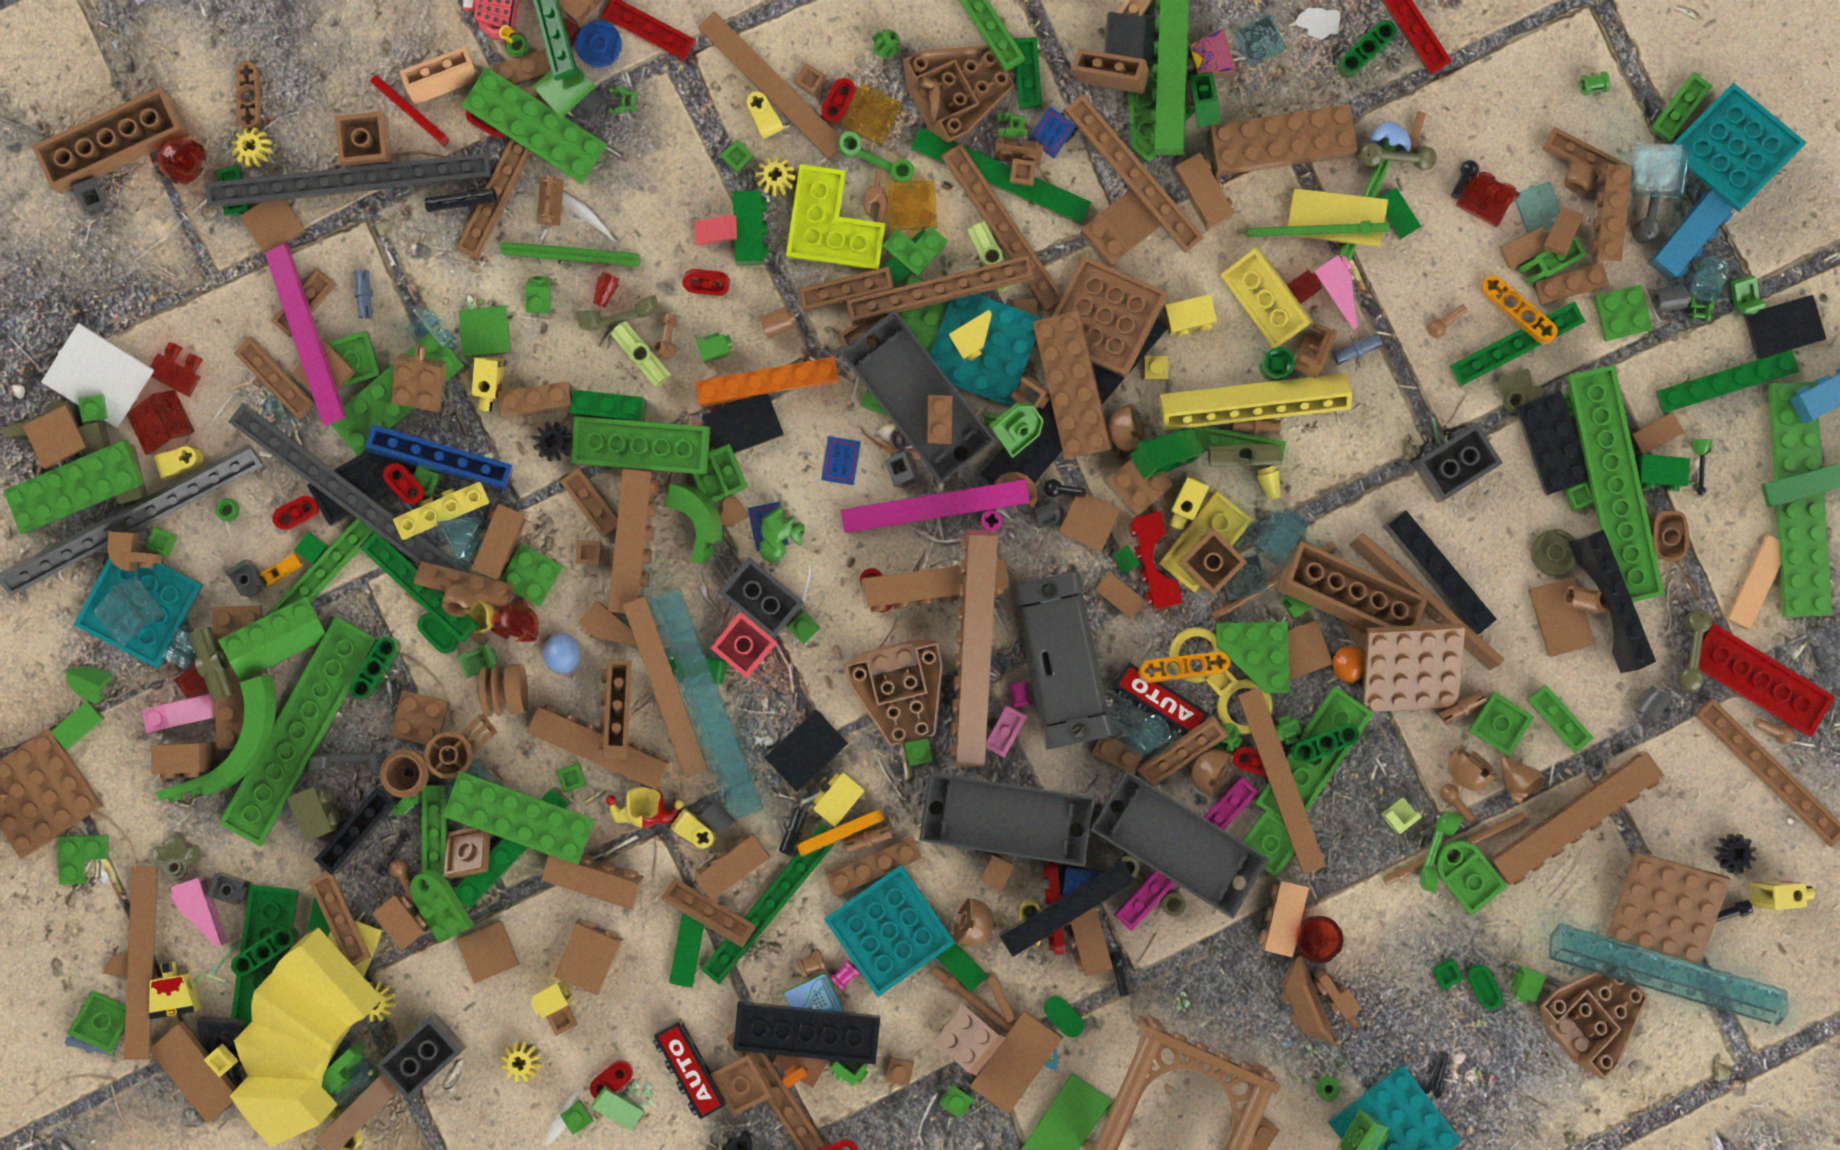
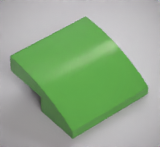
M577 65L578 73L556 81L550 70L532 86L561 118L596 87Z
M730 444L708 453L707 474H693L698 489L704 492L713 503L748 488Z

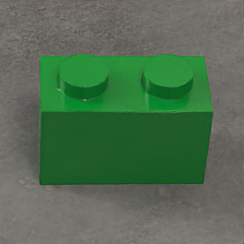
M1213 72L1191 75V93L1197 127L1221 123L1219 100Z
M1650 454L1636 456V465L1642 489L1655 490L1656 486H1663L1665 491L1678 492L1680 488L1688 486L1690 458Z

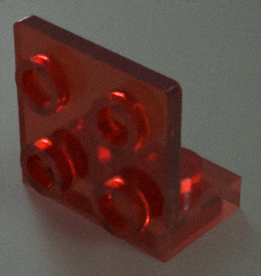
M1478 172L1468 181L1455 206L1497 227L1509 205L1517 200L1521 193L1517 192L1516 187L1509 183L1502 184L1495 180V176L1488 172Z
M175 390L153 393L127 413L129 422L145 455L152 454L171 439L190 436L195 432Z

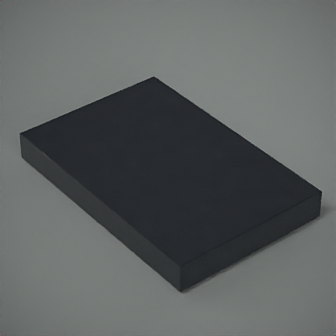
M1109 12L1106 22L1104 53L1145 59L1147 66L1153 67L1154 64H1158V56H1154V42L1159 41V33H1155V18Z
M1813 295L1761 309L1755 314L1743 315L1756 359L1827 339Z
M769 394L749 397L702 415L705 426L710 427L709 437L714 450L730 444L734 454L784 436Z
M816 709L779 743L765 759L797 792L834 758L848 742Z

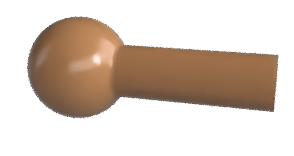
M1417 111L1409 136L1411 149L1406 153H1414L1421 147L1418 139L1427 113Z
M1461 304L1441 320H1432L1427 327L1429 335L1434 338L1442 337L1446 332L1447 326L1469 311L1467 307Z
M1756 718L1753 722L1754 727L1774 735L1781 744H1789L1795 738L1794 730L1789 726L1777 727L1759 718Z
M1445 784L1440 789L1441 799L1452 803L1468 824L1476 818L1458 797V788L1453 784Z
M394 859L389 864V872L392 876L398 877L410 901H413L410 892L411 880L406 873L408 865L403 859Z

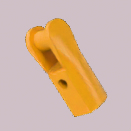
M294 552L261 572L259 576L261 578L264 577L267 582L266 587L269 588L302 567L304 563L300 556ZM274 570H277L280 574L276 578L272 574Z

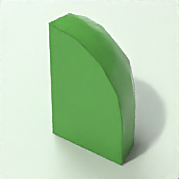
M1284 595L1279 599L1291 619L1300 616L1313 607L1289 595Z
M79 666L66 671V679L72 690L80 697L95 704H98L103 699L104 695L101 692L105 684H111L113 676L111 673L91 666Z

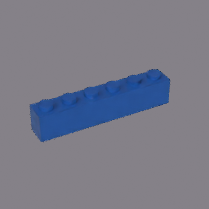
M373 424L366 443V449L370 453L474 483L481 482L482 485L502 491L507 490L513 470L512 464Z

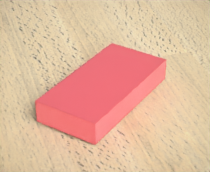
M735 215L695 221L696 245L737 239Z

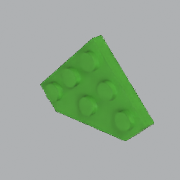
M1149 71L1150 74L1143 94L1127 91L1131 150L1148 165L1157 156L1155 148H1151V133H1155L1156 125L1151 122L1152 110H1156V101H1152L1153 87H1157V78H1153L1151 71ZM1186 103L1187 122L1188 119L1195 112L1194 109Z
M1288 622L1216 623V647L1221 652L1227 654L1229 659L1247 677L1260 687L1264 693H1290Z

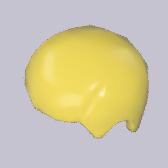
M475 600L472 603L468 614L479 624V627L473 633L488 632L495 625L497 619L494 604Z

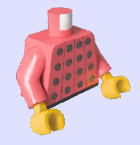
M520 0L463 1V10L475 12V21L479 25L480 30L493 40L513 42L509 35L511 36L516 33L515 26Z

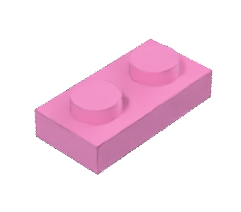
M1006 705L986 741V748L1005 758L1027 716Z

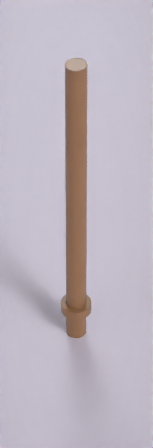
M1522 812L1463 841L1476 845L1527 821V817ZM1456 849L1450 850L1447 858L1458 853ZM1426 857L1401 869L1399 867L1395 868L1394 872L1382 877L1386 886L1398 880L1402 882L1405 880V877L1422 870Z

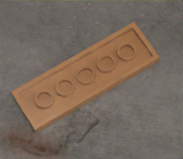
M1077 310L1034 321L1035 335L1065 460L1112 449L1080 311Z
M262 605L211 607L212 632L218 649L224 653L218 642L219 638L262 618ZM227 659L228 668L226 672L234 694L215 701L216 749H229L236 746L244 721V699L240 683L264 675V670L240 682Z

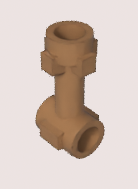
M663 313V317L660 320L661 326H664L662 340H657L653 349L655 353L659 354V357L669 359L673 358L677 353V347L671 344L673 328L677 327L678 322L677 315Z

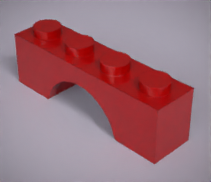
M1161 511L1133 517L1131 519L1132 523L1129 524L1131 537H1136L1137 546L1134 547L1136 559L1141 560L1143 569H1140L1142 583H1146L1148 592H1145L1147 605L1152 606V609L1156 610L1183 603L1178 580L1163 576L1157 570L1153 561L1154 547L1166 535Z

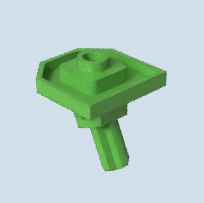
M1015 403L1008 410H1004L1002 414L990 412L984 415V424L991 428L1012 458L1040 436L1044 421L1031 403Z

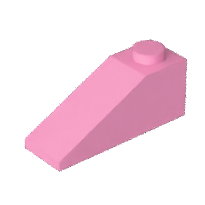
M1337 254L1316 268L1314 272L1354 330L1358 327L1352 272L1349 270L1353 266L1346 256L1341 258Z
M209 694L141 710L146 733L159 732L215 718V701H212Z
M205 876L171 887V900L173 904L178 907V910L216 947L228 943L214 900L207 897L209 886Z

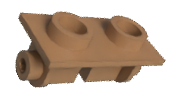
M997 137L994 159L1013 161L1014 158L1036 161V165L1040 166L1043 145L1039 144L1038 141L1023 140L1021 147L1017 146L1018 139Z
M546 175V178H540L537 224L560 226L564 179H557L553 175Z

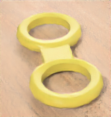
M1193 627L1177 634L1171 643L1169 657L1179 656V650L1184 641L1196 636L1208 640L1212 644L1214 652L1221 651L1216 647V634L1209 629ZM1217 658L1212 665H1218L1220 669L1223 661H1219ZM1171 662L1170 665L1175 673L1178 674V665ZM1228 670L1219 675L1184 679L1193 683L1206 682L1219 696L1217 710L1222 723L1235 725L1241 732V735L1251 734L1248 725L1237 724L1230 718L1227 711V703L1232 693L1238 689L1247 688L1252 690L1258 688L1252 680H1237ZM1262 691L1270 715H1272V698L1269 693Z

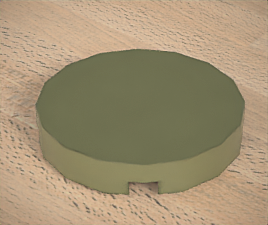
M1560 529L1547 530L1539 534L1531 547V559L1535 567L1543 574L1550 576H1559L1570 572L1577 563L1568 542L1575 538L1568 532Z

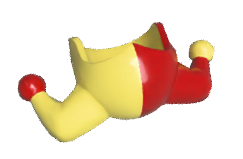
M636 787L629 790L625 808L622 809L615 804V796L609 795L606 798V803L610 806L614 822H631L639 828H649L655 824H671L677 818L679 810L684 807L683 801L676 800L674 808L666 811L663 808L662 792L651 787Z

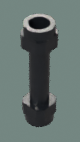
M1748 899L1735 903L1734 907L1720 911L1716 922L1737 915L1744 917L1753 913L1750 901Z

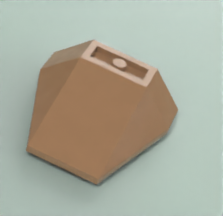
M988 46L923 50L903 60L909 94L929 130L946 142L968 134L1015 87L1009 73L1003 71ZM922 77L928 79L935 78L940 87L941 100L935 122H933L929 89L919 84Z
M909 640L868 650L845 663L851 689L889 746L936 735L943 667L937 641Z
M1613 962L1555 990L1540 1005L1543 1026L1574 1063L1600 1079L1605 1080L1620 1064L1648 997L1618 962Z

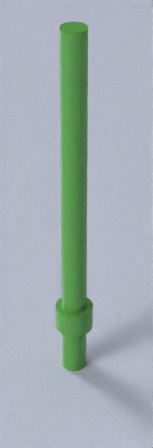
M1361 221L1359 224L1247 228V237L1347 233L1371 235L1373 232H1390V222L1371 223V221Z

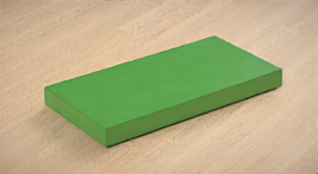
M1071 1073L1021 1150H1079L1111 1103V1098L1074 1073Z

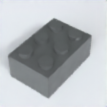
M1478 423L1465 429L1412 463L1437 503L1446 500L1503 464Z
M750 557L719 592L721 596L773 639L778 637L805 604L804 601Z
M435 1012L377 1063L376 1066L408 1101L467 1047Z

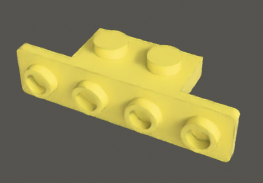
M477 482L458 491H455L454 488L441 493L442 498L435 501L433 497L419 503L421 507L394 518L393 521L401 539L410 538L488 504L490 501L482 483Z

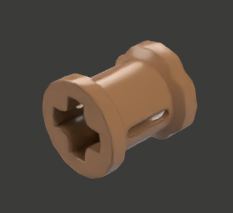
M819 950L815 951L814 955L805 959H797L804 979H807L808 975L819 970H827Z

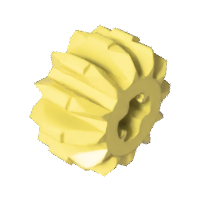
M253 127L251 132L248 128H244V135L236 133V137L239 140L231 142L236 147L232 154L238 156L237 161L240 164L245 163L248 168H251L253 164L261 167V160L269 162L266 154H273V150L268 148L272 145V141L267 139V134L264 131L259 132L258 128ZM252 144L255 146L253 151L249 149Z
M775 156L774 163H771L770 158H766L767 166L759 164V168L763 172L756 173V177L761 179L757 182L758 187H764L763 192L765 194L769 193L772 189L773 197L777 196L778 190L781 191L783 196L786 195L784 187L792 189L793 185L789 181L796 180V176L791 174L794 171V167L788 166L787 159H784L780 164L779 156ZM775 172H778L780 176L777 178V181H773V178L770 177L774 176Z
M370 981L368 983L382 999L369 1013V1021L373 1022L376 1017L379 1021H383L385 1015L390 1016L393 1013L390 1008L397 1005L395 1001L390 1000L396 996V993H388L391 985L383 988L382 981H378L376 986Z
M516 1041L513 1043V1048L508 1046L505 1049L507 1055H502L500 1060L506 1062L501 1066V1070H509L506 1078L514 1074V1082H518L520 1077H522L524 1082H527L529 1075L532 1077L537 1075L535 1069L540 1068L541 1063L535 1060L539 1059L541 1054L532 1053L536 1049L535 1045L527 1049V1041H524L521 1047ZM519 1057L521 1060L525 1059L526 1063L523 1066L521 1063H516V1060Z

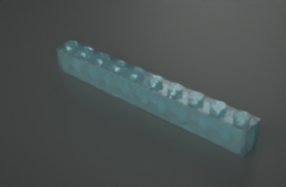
M680 586L652 596L650 598L652 602L649 603L652 615L657 616L659 619L658 631L661 638H666L669 647H666L670 661H675L677 669L674 671L678 682H683L686 690L683 692L687 705L691 704L694 713L691 714L695 726H700L703 735L700 736V740L704 749L708 748L711 757L708 760L712 770H717L720 778L717 780L720 792H725L728 801L725 804L729 815L733 814L735 820L761 811L764 805Z
M1559 923L1550 935L1549 959L1775 1026H1778L1788 1015V991L1777 988L1774 985L1760 983L1750 978H1743L1729 972L1710 968L1706 965H1699L1662 954L1661 952L1645 949L1638 945L1628 944L1614 938L1577 929L1570 925Z

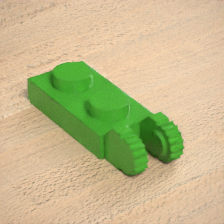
M1575 235L1566 257L1545 251L1534 257V260L1519 267L1518 270L1522 273L1528 271L1534 265L1538 266L1540 273L1529 277L1525 281L1528 286L1585 257L1587 253Z

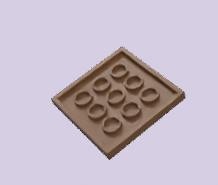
M1083 256L1052 317L1079 310L1091 362L1127 378L1168 297V292Z
M1464 624L1367 628L1362 705L1372 712L1448 708L1458 703L1465 637Z
M47 728L0 760V789L8 794L0 805V829L21 860L27 858L103 806L67 750L51 733L52 728Z
M1635 851L1606 939L1611 942L1700 966L1731 879L1729 876Z

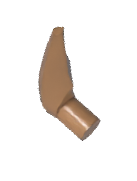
M922 77L919 84L929 89L933 122H935L940 107V87L935 78L928 79Z

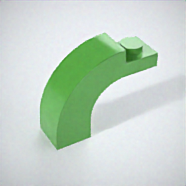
M680 482L670 484L666 507L684 512L690 517L695 526L696 538L691 562L698 564L709 562L714 551L712 543L722 541V522L719 512L712 500L698 488Z

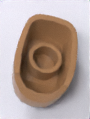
M1663 511L1655 519L1654 548L1656 554L1665 561H1680L1686 556L1688 551V523L1685 514L1680 511Z

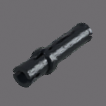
M494 188L477 191L468 189L464 193L426 197L425 207L427 212L466 206L476 208L480 204L496 203L497 194Z

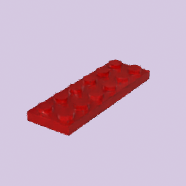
M1714 623L1703 635L1698 668L1703 674L1807 737L1813 736L1835 696Z

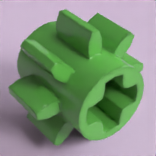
M883 29L881 32L878 30L872 37V40L875 42L873 44V51L881 58L888 57L890 59L892 56L895 57L901 50L898 46L900 37L891 29Z
M1289 715L1277 718L1278 724L1274 726L1280 742L1284 741L1286 745L1298 742L1296 736L1301 735L1302 732L1297 719H1290Z
M1221 723L1228 732V737L1217 743L1215 747L1226 752H1233L1243 740L1238 737L1241 732L1231 723Z

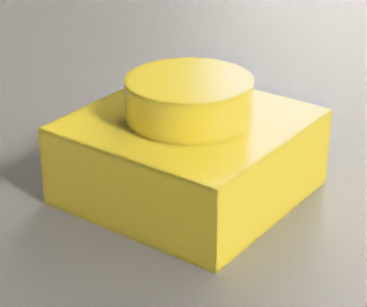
M1144 356V380H1168V356Z
M223 1043L204 1059L219 1078L238 1062L237 1058Z

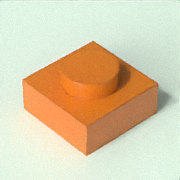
M804 1063L800 1066L794 1064L784 1071L786 1075L782 1081L788 1089L806 1077L809 1071Z

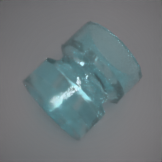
M1717 257L1702 259L1690 285L1692 295L1699 300L1707 302L1718 299L1730 272L1728 264Z
M177 627L172 636L173 644L167 645L162 657L176 666L191 670L196 660L195 650L189 635L192 631Z
M1152 715L1143 720L1142 723H1138L1127 730L1126 742L1131 751L1136 755L1145 756L1155 748L1167 743L1170 740L1171 731L1162 717Z

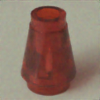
M602 271L601 276L597 278L592 303L606 308V305L620 285L618 284L620 278Z

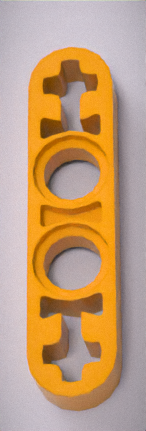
M1491 275L1484 279L1481 291L1490 302L1540 344L1546 345L1554 341L1558 330L1557 326L1500 277ZM1495 283L1497 285L1496 290H1488L1489 284L1493 285ZM1504 290L1505 292L1502 294L1501 298L1498 299L1499 293L1501 294ZM1512 297L1516 300L1517 305L1515 307H1507L1504 304V299ZM1525 312H1530L1534 315L1535 320L1527 323L1523 321L1521 315ZM1538 321H1541L1540 325L1537 326L1536 329H1533V327L1536 326ZM1549 329L1551 331L1549 335H1541L1542 330Z
M1223 652L1152 659L1145 661L1140 666L1138 674L1142 681L1146 683L1219 675L1229 668L1230 659ZM1217 658L1219 661H1223L1224 664L1220 669L1218 665H1211L1208 667L1209 671H1207L1208 663L1214 662ZM1191 660H1198L1201 663L1202 669L1200 672H1194L1190 668ZM1172 662L1178 665V674L1172 675L1168 672V663ZM1148 666L1152 670L1161 667V671L1155 672L1152 677H1150L1149 673H1145Z
M878 809L796 846L800 855L804 856L879 824L885 819L881 810Z

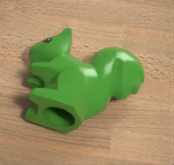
M782 505L761 519V534L764 541L760 542L759 552L761 557L768 562H776L784 557L786 547L783 540L789 536L799 546H802L805 526L800 522L793 524L796 519L794 515L786 519L782 515L784 512Z

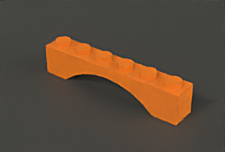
M835 356L695 381L698 402L701 408L768 393L840 383Z

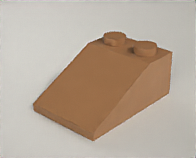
M1130 190L1082 228L1080 236L1101 260L1112 268L1161 225Z

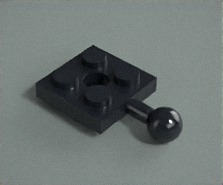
M201 1017L196 1022L201 1044L206 1051L211 1054L223 1043L237 1058L238 1062L235 1065L243 1066L234 1042L245 1030L243 1018ZM221 1037L227 1041L228 1045L221 1041ZM233 1065L226 1072V1075L235 1087L238 1088L243 1080L239 1075H236L235 1065Z

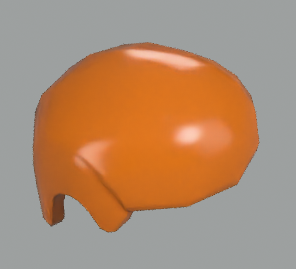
M1345 646L1339 649L1332 661L1335 677L1343 683L1353 684L1360 681L1364 677L1366 653L1356 646Z

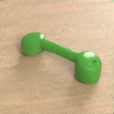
M851 131L843 133L839 138L837 147L843 157L849 159L857 156L889 172L892 181L898 184H905L913 177L915 170L910 161L900 159L890 163L862 149L860 137Z
M1446 811L1438 819L1424 866L1420 872L1419 882L1423 890L1435 893L1438 884V870L1433 867L1443 836L1445 834L1451 837L1459 828L1463 816Z

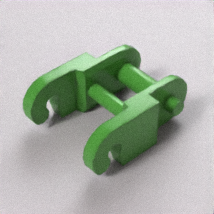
M609 88V93L622 95V102L619 108H608V112L626 114V111L634 113V111L638 110L635 107V97L639 96V93L635 92V90L627 92L626 88H616V90ZM625 96L630 97V106H625Z
M1007 112L1004 114V117H1002L1001 113L996 115L997 121L1010 124V128H1006L1005 132L1000 128L998 136L1014 139L1015 136L1023 137L1027 135V130L1023 128L1026 118Z
M1691 290L1692 300L1687 308L1691 309L1689 313L1690 320L1694 321L1695 318H1704L1705 322H1708L1712 318L1710 313L1714 310L1715 293H1709L1711 298L1708 300V305H1700L1695 302V291ZM1696 308H1705V313H1696Z
M422 792L411 797L402 798L393 807V813L396 816L406 814L422 801Z

